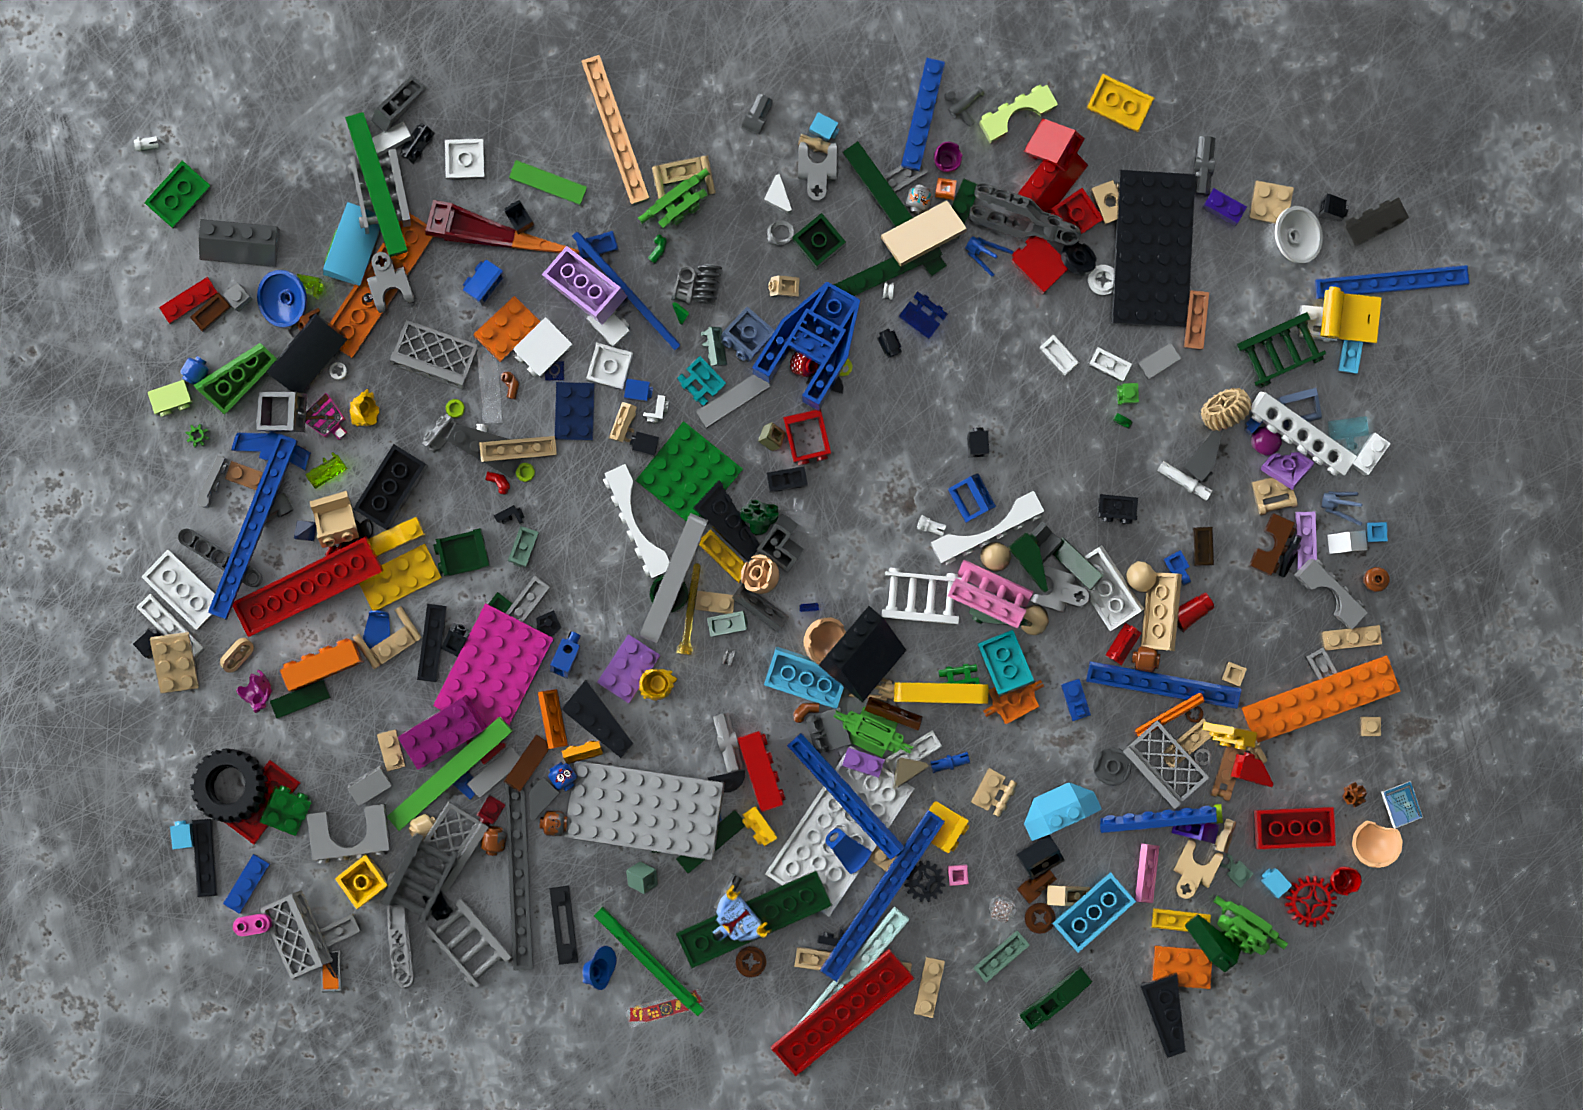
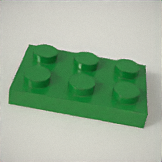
M181 161L144 203L174 229L212 186L184 161Z

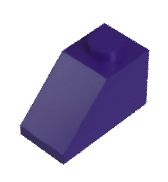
M1201 823L1173 826L1172 833L1215 844L1219 825Z

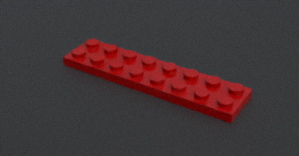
M366 536L235 600L233 608L247 636L250 637L384 570Z
M888 949L771 1046V1050L797 1076L915 979L914 976L895 954Z

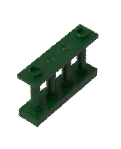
M1308 312L1237 344L1240 352L1244 350L1245 353H1248L1259 377V380L1254 382L1256 386L1260 385L1263 388L1271 384V379L1311 361L1315 364L1324 360L1325 350L1319 353L1307 327V321L1311 320ZM1296 326L1301 330L1312 354L1311 357L1301 360L1289 334L1291 333L1290 329ZM1278 334L1280 337H1283L1295 363L1285 369L1272 343V337ZM1261 342L1266 346L1277 370L1276 373L1266 376L1254 350L1256 349L1254 345Z

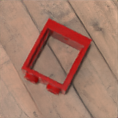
M821 409L819 411L812 410L783 417L793 463H798V466L808 464L811 459L816 458L817 461L828 459V455H831V450ZM818 419L825 450L797 457L790 425Z

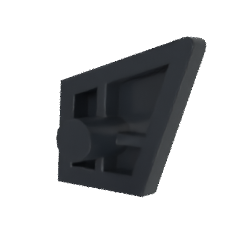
M554 610L536 618L537 630L551 637L562 628Z

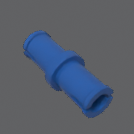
M968 752L954 756L947 755V758L930 761L933 773L946 769L954 770V767L970 764Z

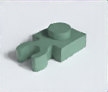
M1226 854V857L1229 858V863L1223 864L1221 862L1220 866L1229 869L1226 875L1241 888L1253 873L1241 861L1235 864L1233 857L1230 854Z

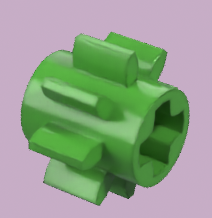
M199 424L198 428L190 425L191 431L185 432L190 437L187 439V442L193 441V447L195 448L198 444L205 446L204 441L210 440L206 436L209 430H201L202 424ZM199 431L202 437L196 440L194 433L197 434Z

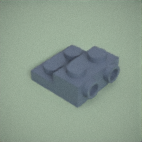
M746 307L723 331L720 338L725 347H732L736 351V355L740 360L744 361L746 359L749 362L771 338L775 330L750 308Z

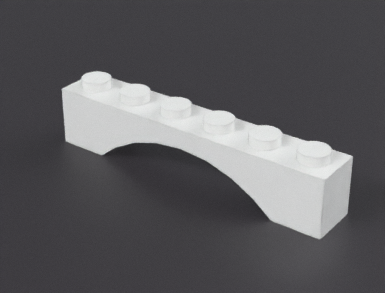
M626 464L604 473L606 478L603 481L607 490L611 488L614 494L611 496L615 507L619 506L622 511L619 514L623 524L627 523L630 529L626 532L631 542L635 540L638 547L635 548V552L638 558H643L646 564L642 566L646 576H651L654 579L665 574L670 563L666 552L649 542L635 523L631 508V494L634 482Z
M1032 491L1016 499L1006 518L991 530L972 536L947 534L930 544L940 564L945 562L948 565L956 561L955 557L961 553L964 557L973 552V547L979 545L982 548L991 543L989 539L995 536L999 539L1007 535V530L1013 528L1015 531L1025 526L1023 522L1029 519L1033 522L1041 518V513L1044 510L1035 492Z

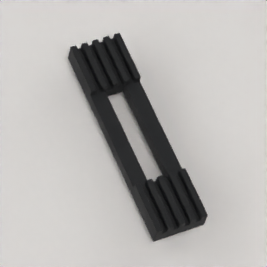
M569 885L549 888L559 965L578 963ZM558 906H565L570 944L562 945Z

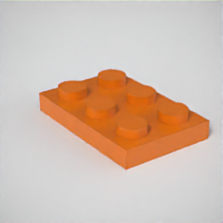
M513 296L473 336L501 362L540 321Z
M1154 947L1152 981L1177 972L1178 987L1210 989L1212 962H1210L1202 949Z

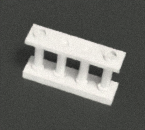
M889 568V571H885V576H891L888 606H886V610L882 609L881 612L883 618L958 624L959 616H955V612H953L954 599L947 596L946 610L943 611V615L936 614L934 610L936 581H948V595L955 578H958V574L947 573L946 577L902 573L901 569ZM898 577L910 578L908 604L905 611H897L898 607H896ZM917 579L929 580L927 607L924 613H917V609H915Z

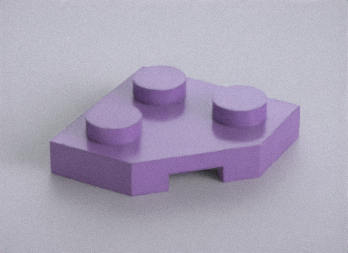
M1299 452L1291 453V455H1280L1278 453L1272 454L1262 465L1261 471L1293 490L1313 468L1315 462Z

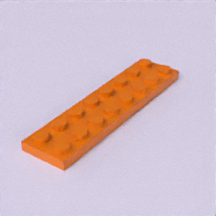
M410 213L411 226L403 227V222L398 221L408 252L390 257L395 269L404 266L407 277L434 238L433 236L425 235L427 224ZM384 242L377 251V253L384 252L388 254ZM380 258V262L377 265L380 264L383 267L387 260ZM372 261L366 268L361 285L353 287L330 321V324L342 331L348 339L339 350L352 359L384 313H379L374 300L367 303L363 298L366 293L371 294L367 278L376 276ZM390 289L386 292L384 298L386 308L398 292V289Z
M1385 655L1241 708L1248 727L1252 732H1257L1256 740L1259 743L1401 691L1389 658Z

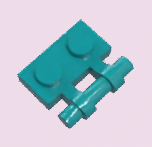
M701 356L686 369L691 374L688 378L683 374L677 378L681 383V387L684 390L687 389L693 395V399L696 402L699 401L702 406L708 402L704 397L707 392L713 397L727 384ZM695 379L703 386L700 391L692 384Z

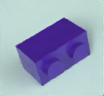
M1213 188L1202 208L1236 226L1247 206Z

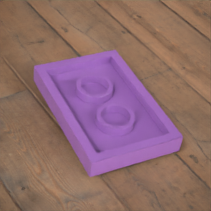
M628 634L597 683L627 703H630L640 688L639 680L646 670L652 669L661 655Z

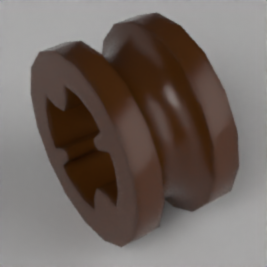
M1196 706L1194 708V711H1196V709L1199 711V713L1197 714V719H1195V717H1190V710L1186 712L1185 716L1187 720L1190 722H1199L1203 718L1202 708L1199 706Z

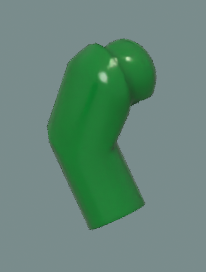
M660 234L654 239V243L658 246L648 257L653 263H656L663 255L667 245L666 237Z

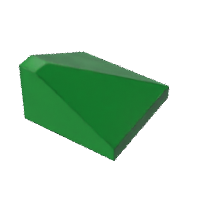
M673 302L672 305L677 319L683 325L690 316L689 312L678 303Z

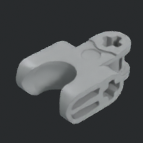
M801 142L798 155V178L808 179V195L813 200H821L828 192V180H837L838 145L837 143H831L828 147L827 158L823 162H815L809 155V145ZM817 185L823 190L819 195H817L816 191H813Z
M384 252L374 254L371 261L376 276L367 278L379 313L384 312L386 309L384 298L386 292L390 289L400 290L408 303L414 302V295L404 266L395 269L388 254ZM380 258L387 260L383 267L380 264L377 265L380 262Z
M1043 566L1045 577L1052 579L1054 583L1053 591L1045 596L1034 594L1030 599L1036 605L1064 613L1067 604L1079 608L1086 607L1090 603L1091 596L1085 588L1073 585L1076 578L1075 575ZM1082 593L1085 599H1081L1080 602H1078L1076 595H1080Z

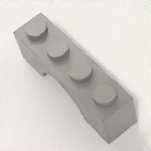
M1309 559L1294 576L1307 589L1312 590L1317 587H1327L1336 598L1334 616L1347 628L1353 629L1368 613L1364 609L1366 606L1359 599L1355 600L1351 596L1352 592L1346 586L1341 587L1337 583L1339 579L1331 572L1328 574L1324 570L1325 565L1320 560Z

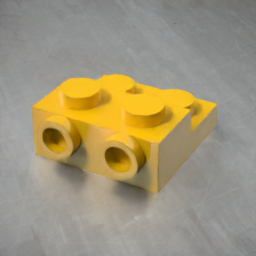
M1206 722L1203 724L1202 730L1210 731L1209 735L1213 736V740L1220 741L1222 746L1231 747V744H1235V748L1238 749L1255 748L1257 732Z
M756 806L743 814V823L747 829H753L755 832L753 837L759 845L763 844L766 846L777 839V836Z

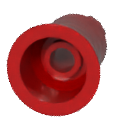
M1207 593L1196 596L1179 606L1177 627L1183 633L1215 608L1213 601Z

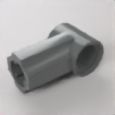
M758 93L741 127L759 135L773 100Z
M285 493L276 496L266 523L276 517L285 516L294 510Z

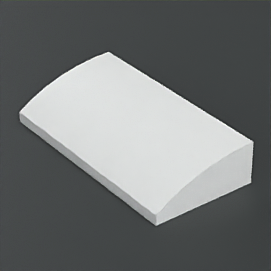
M1102 545L1085 556L1104 577L1093 590L1086 587L1077 577L1075 579L1080 587L1085 588L1091 596L1090 602L1110 631L1144 610V607Z

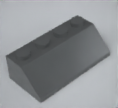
M200 219L199 259L276 267L280 229L277 226Z

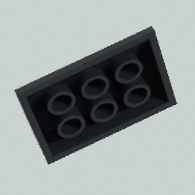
M868 606L818 666L863 703L906 652V648L886 620Z

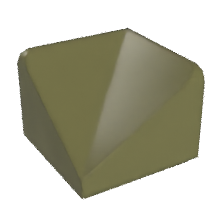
M772 422L763 427L758 441L769 450L774 451L781 448L786 432Z

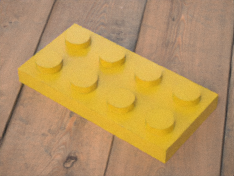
M424 543L382 564L383 572L360 582L359 585L372 611H377L441 579L442 576Z

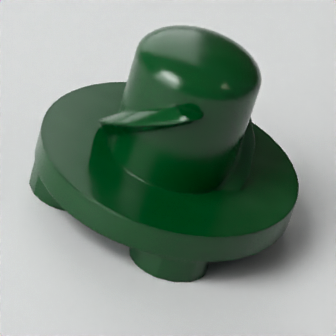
M753 499L749 501V504L741 508L740 516L745 522L750 524L749 528L753 534L762 535L767 532L771 524L778 520V506L761 503L759 500Z

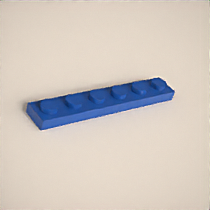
M926 57L901 164L902 168L920 171L945 64L944 61Z
M1203 806L1200 809L1184 808L1180 811L1164 810L1159 813L1149 811L1138 815L1128 813L1117 817L1108 815L1101 818L1100 829L1101 833L1211 823L1217 822L1216 807Z

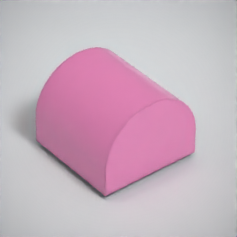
M967 864L948 866L949 886L969 885Z

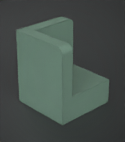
M638 862L626 870L628 885L643 894L658 885L656 869L643 862Z

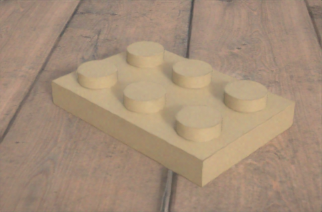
M189 632L151 637L150 643L160 693L199 688Z

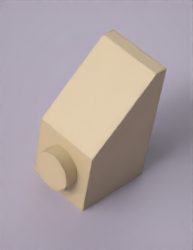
M1048 885L1047 905L1072 906L1090 890V887Z

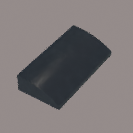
M314 314L269 367L267 373L291 392L303 393L348 339L342 331L317 314Z

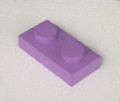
M848 748L842 766L879 778L885 759Z

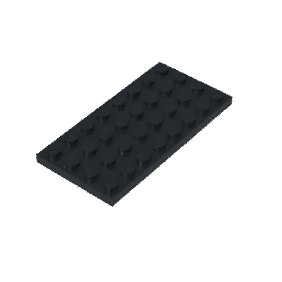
M1119 170L1111 323L1186 327L1190 295L1196 174Z

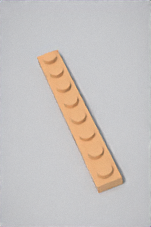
M600 55L582 60L631 205L648 200L649 196Z

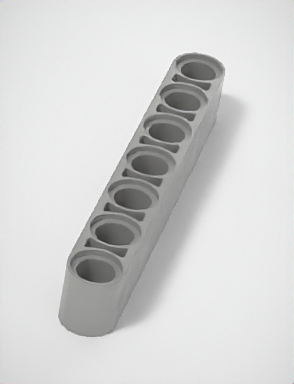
M690 513L641 630V637L655 643L659 642L709 520Z

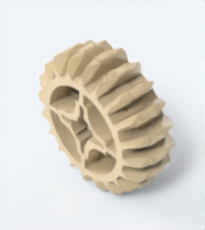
M1231 388L1223 392L1220 391L1219 394L1214 395L1213 398L1208 399V402L1204 404V407L1201 409L1202 420L1213 431L1227 430L1228 427L1239 424L1241 420L1245 419V416L1249 415V411L1252 409L1251 399L1244 389Z

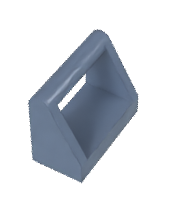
M1317 388L1277 398V401L1284 406L1312 398L1316 412L1300 417L1307 422L1322 419ZM1288 420L1283 422L1285 428L1289 427Z

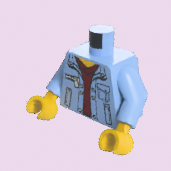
M732 885L720 900L717 909L718 918L716 920L721 926L713 931L714 935L720 941L727 935L733 940L738 939L740 941L754 940L768 935L771 930L766 931L764 929L767 923L764 922L761 925L762 922L740 897L741 891L738 893L733 892L734 885Z

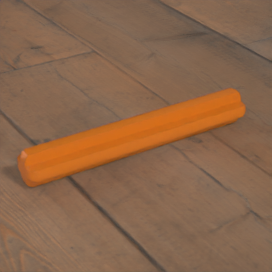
M1198 693L1138 727L1135 730L1136 734L1139 737L1157 720L1162 725H1165L1205 701L1203 695ZM1156 726L1151 732L1158 729L1159 727Z

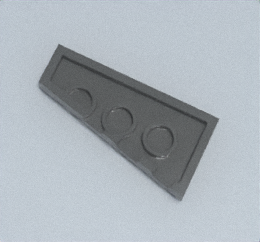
M454 423L445 438L448 442L480 461V442L511 440ZM523 458L485 461L484 463L512 478Z

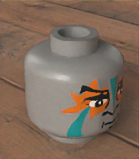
M916 185L909 190L906 206L910 208L911 213L920 215L921 212H926L930 209L933 199L930 189L922 185Z

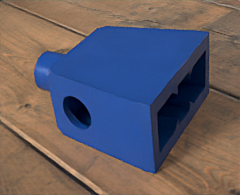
M570 631L567 640L562 638L550 664V672L568 679L580 651L578 641L581 635ZM570 650L571 653L567 654L564 651Z

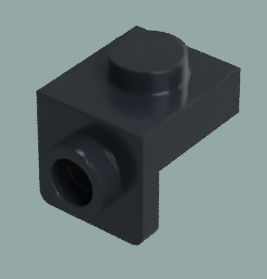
M520 200L509 204L503 209L518 235L535 225Z

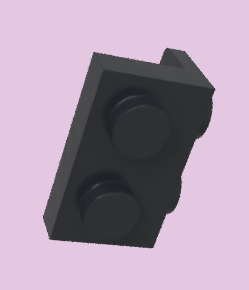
M1099 494L1097 517H1101L1104 522H1113V519H1121V523L1132 524L1133 520H1137L1138 497Z

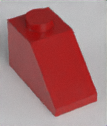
M1244 752V755L1236 754L1231 777L1262 786L1273 787V782L1262 760L1256 759L1255 754Z

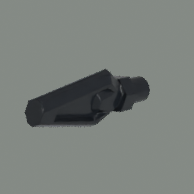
M1295 535L1293 541H1290V547L1285 552L1279 576L1286 577L1297 556V550L1301 546V536Z

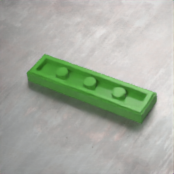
M515 160L509 179L581 205L587 190L586 186Z

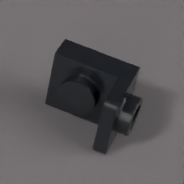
M515 505L494 515L497 523L502 522V524L513 520V515L516 516L519 524L524 523L522 519L525 516L521 508H516Z
M453 623L441 649L458 657L471 631L462 624Z
M147 628L146 632L133 643L145 658L152 654L150 638L162 636L156 629Z
M441 889L431 907V910H433L431 915L437 921L446 919L453 912ZM424 895L422 898L426 904L429 897Z
M839 927L837 938H834L832 933L823 932L822 935H818L817 943L836 946L845 934L843 932L844 928Z

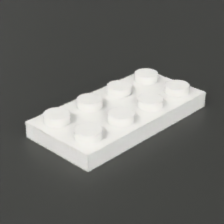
M169 549L142 575V578L196 630L212 616V614L208 613L215 593Z

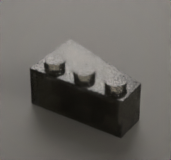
M1399 197L1391 202L1387 200L1379 204L1380 207L1375 210L1371 208L1363 212V216L1358 219L1353 217L1345 221L1346 225L1342 227V230L1352 248L1409 219Z

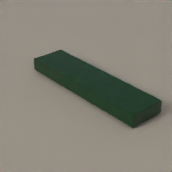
M736 810L719 823L715 851L745 827L742 817ZM680 855L676 860L689 874L705 859Z

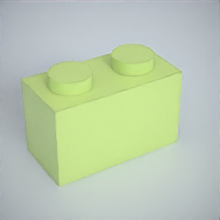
M185 380L147 392L154 414L161 417L172 414L171 411L179 409V411L188 409L190 404L194 403Z

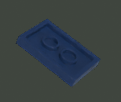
M556 382L555 440L593 441L595 383Z

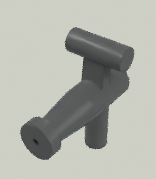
M976 86L974 91L960 100L955 97L954 91L947 92L944 98L954 103L948 109L954 118L961 115L968 126H971L975 121L966 109L979 96L982 97L985 93L980 86Z

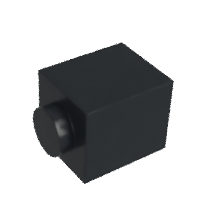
M636 432V436L632 435L629 446L632 447L633 452L655 457L660 438Z

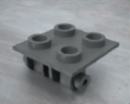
M841 707L805 718L813 746L820 754L852 744L848 731L843 729V722L833 718L834 714L842 717L835 713L836 710L842 713Z

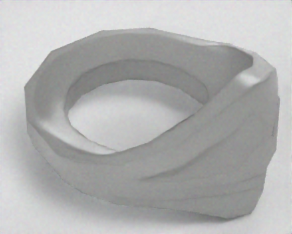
M784 220L772 223L767 231L768 242L774 245L788 244L794 236L793 226ZM780 225L786 226L789 230V236L784 240H777L773 236L775 228Z

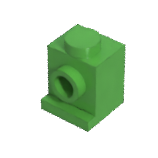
M1125 383L1117 386L1118 405L1139 403L1138 383Z

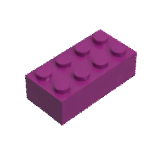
M467 695L405 731L397 738L417 770L479 734L486 726Z

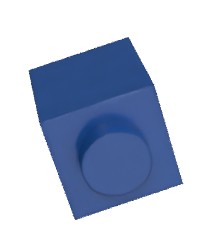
M627 379L624 399L648 402V398H652L653 387H650V382Z

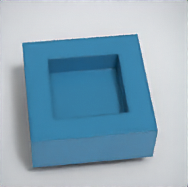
M1387 522L1367 523V542L1388 541Z

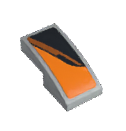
M331 950L329 953L333 961L321 966L322 993L341 992L340 950Z

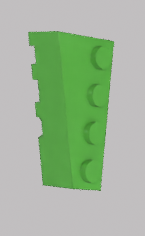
M259 343L194 384V387L225 415L259 380L277 358Z

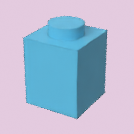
M818 112L809 128V132L830 142L831 138H836L840 129L837 128L838 122Z
M185 820L175 822V826H170L172 849L194 847L192 824H187Z
M1269 868L1261 875L1263 877L1261 883L1275 898L1279 899L1292 886L1277 868L1272 870Z

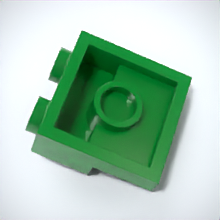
M280 785V787L274 786L260 818V823L296 836L312 802L306 794L301 792L294 794L290 792V788Z

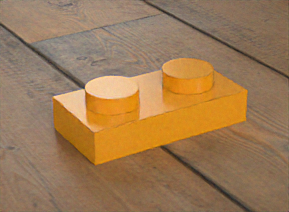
M588 741L581 746H570L563 750L562 754L565 763L570 764L575 761L603 755V751L599 741Z

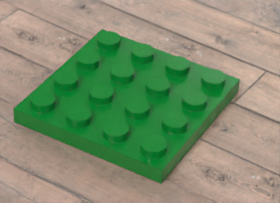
M683 421L635 481L687 522L690 513L701 517L693 507L718 480L721 481L726 491L742 472L743 468Z

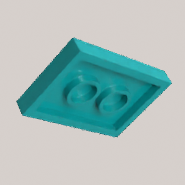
M1014 630L978 643L999 697L1035 683Z

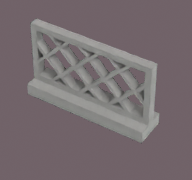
M406 320L394 353H392L390 363L398 368L463 390L478 345ZM408 327L417 329L419 335L409 339L406 334ZM433 334L437 341L427 345L423 336ZM421 338L424 347L415 351L411 342ZM450 340L455 347L445 351L441 343ZM409 344L412 350L407 355L399 353L401 346ZM439 344L443 353L432 357L429 348ZM465 346L473 348L471 355L462 357L460 348ZM427 350L430 359L425 361L419 360L416 354ZM457 350L461 359L450 363L447 354ZM445 356L448 365L442 368L438 367L434 360ZM463 362L465 367L463 375L456 373L452 366Z
M1158 720L1123 750V753L1174 809L1210 778ZM1156 726L1163 732L1162 739H1151V731ZM1147 734H1149V739H1146L1144 737ZM1140 741H1148V752H1140L1135 745ZM1151 742H1162V753L1150 752ZM1164 742H1170L1176 746L1175 754L1164 753ZM1150 755L1161 756V766H1152ZM1164 756H1175V767H1163ZM1177 757H1186L1189 760L1188 768L1177 767ZM1163 769L1174 770V781L1163 778ZM1177 770L1188 771V781H1176ZM1190 771H1199L1203 778L1199 782H1190ZM1169 783H1174V789ZM1176 784H1188L1187 792L1182 797L1176 792Z
M450 802L446 804L424 838L425 844L435 842L437 850H439L438 841L448 838L450 848L439 851L443 853L451 851L452 854L454 850H457L459 861L455 868L451 867L441 887L445 892H448L484 833L489 828ZM450 808L456 811L458 819L447 821L446 814ZM470 819L474 822L470 830L463 831L461 821ZM459 822L461 832L450 834L448 824ZM445 825L447 835L437 837L436 829ZM461 835L463 842L460 846L453 847L451 837ZM422 850L416 851L414 855L416 861L425 858L426 866L429 867L427 857L432 855L426 854L424 851V855H420ZM439 859L440 864L431 866L430 868H441L442 873L444 870L443 867H445L447 863L442 864V860ZM414 868L410 869L431 883L437 884L438 881Z
M302 890L260 909L262 913L267 914L272 920L270 933L291 979L333 961ZM285 901L289 903L290 912L283 909ZM272 908L277 911L275 919L270 916L268 909ZM281 913L288 916L287 924L279 921ZM292 919L296 920L299 926L298 930L291 927ZM278 926L285 929L283 937L277 932ZM289 931L296 934L294 942L287 939ZM300 937L304 938L306 942L305 948L298 945ZM285 944L293 947L291 954L286 952ZM297 949L304 952L302 960L295 957ZM308 955L312 956L315 965L306 962ZM293 961L301 964L297 973L293 969Z

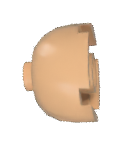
M754 555L751 557L752 560L749 563L746 562L742 568L741 582L751 592L757 594L768 593L776 587L780 579L778 566L767 556Z

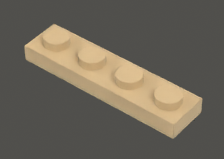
M555 436L479 443L481 462L557 455Z

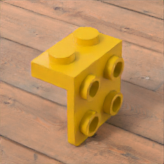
M933 802L929 811L945 822L931 843L949 854L950 851L954 852L959 844L957 839L960 834L964 836L968 830L969 825L967 822L969 820L939 802Z

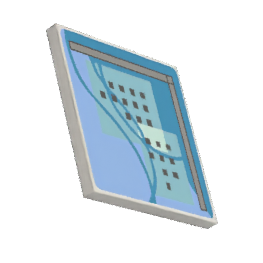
M1411 781L1381 792L1394 829L1423 818Z

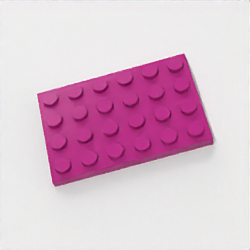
M485 603L433 706L442 710L467 695L486 728L500 716L510 726L554 638Z

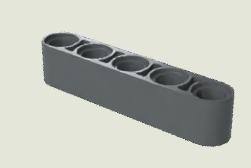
M185 528L179 532L178 540L182 545L223 571L225 570L231 555L230 553L191 529ZM187 532H190L192 540L186 543L183 537ZM206 542L209 546L208 551L202 553L200 545ZM218 553H223L225 556L222 563H217L216 561ZM248 566L242 583L250 587H257L262 582V575L254 568ZM252 573H255L257 575V581L253 584H250L248 581V576Z

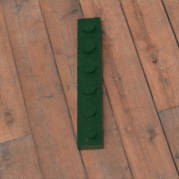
M937 247L903 266H900L893 256L833 285L855 296L943 254L940 248Z

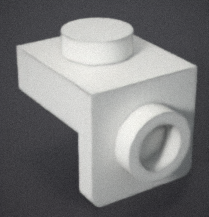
M658 395L655 414L644 412L643 417L647 418V422L658 423V420H663L664 412H668L669 406L666 396Z

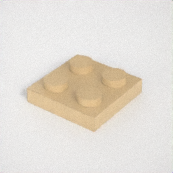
M1256 181L1249 219L1276 224L1279 215L1287 208H1290L1294 188Z

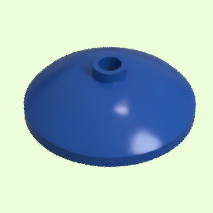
M275 270L266 274L261 280L257 290V302L262 315L268 322L277 327H289L298 323L299 318L305 314L307 294L303 283L295 274L287 270Z

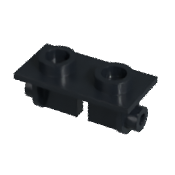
M422 123L417 125L411 134L414 142L410 140L406 142L400 150V155L414 164L421 156L426 145L432 140L435 132Z

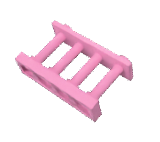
M963 560L957 573L958 577L962 579L955 578L947 596L1018 628L1026 612L1021 606L1027 607L1034 591Z

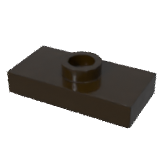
M1193 527L1194 566L1214 565L1213 527Z

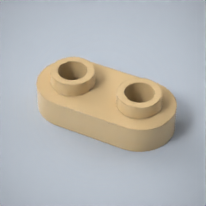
M247 638L238 639L221 657L220 666L228 673L236 671L252 654L253 644Z

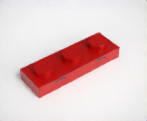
M206 277L160 306L159 309L168 323L171 324L211 299L218 292L210 279Z

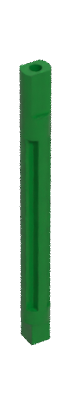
M604 907L594 915L688 1010L690 1009L697 1017L705 1010L697 1002L698 1000Z

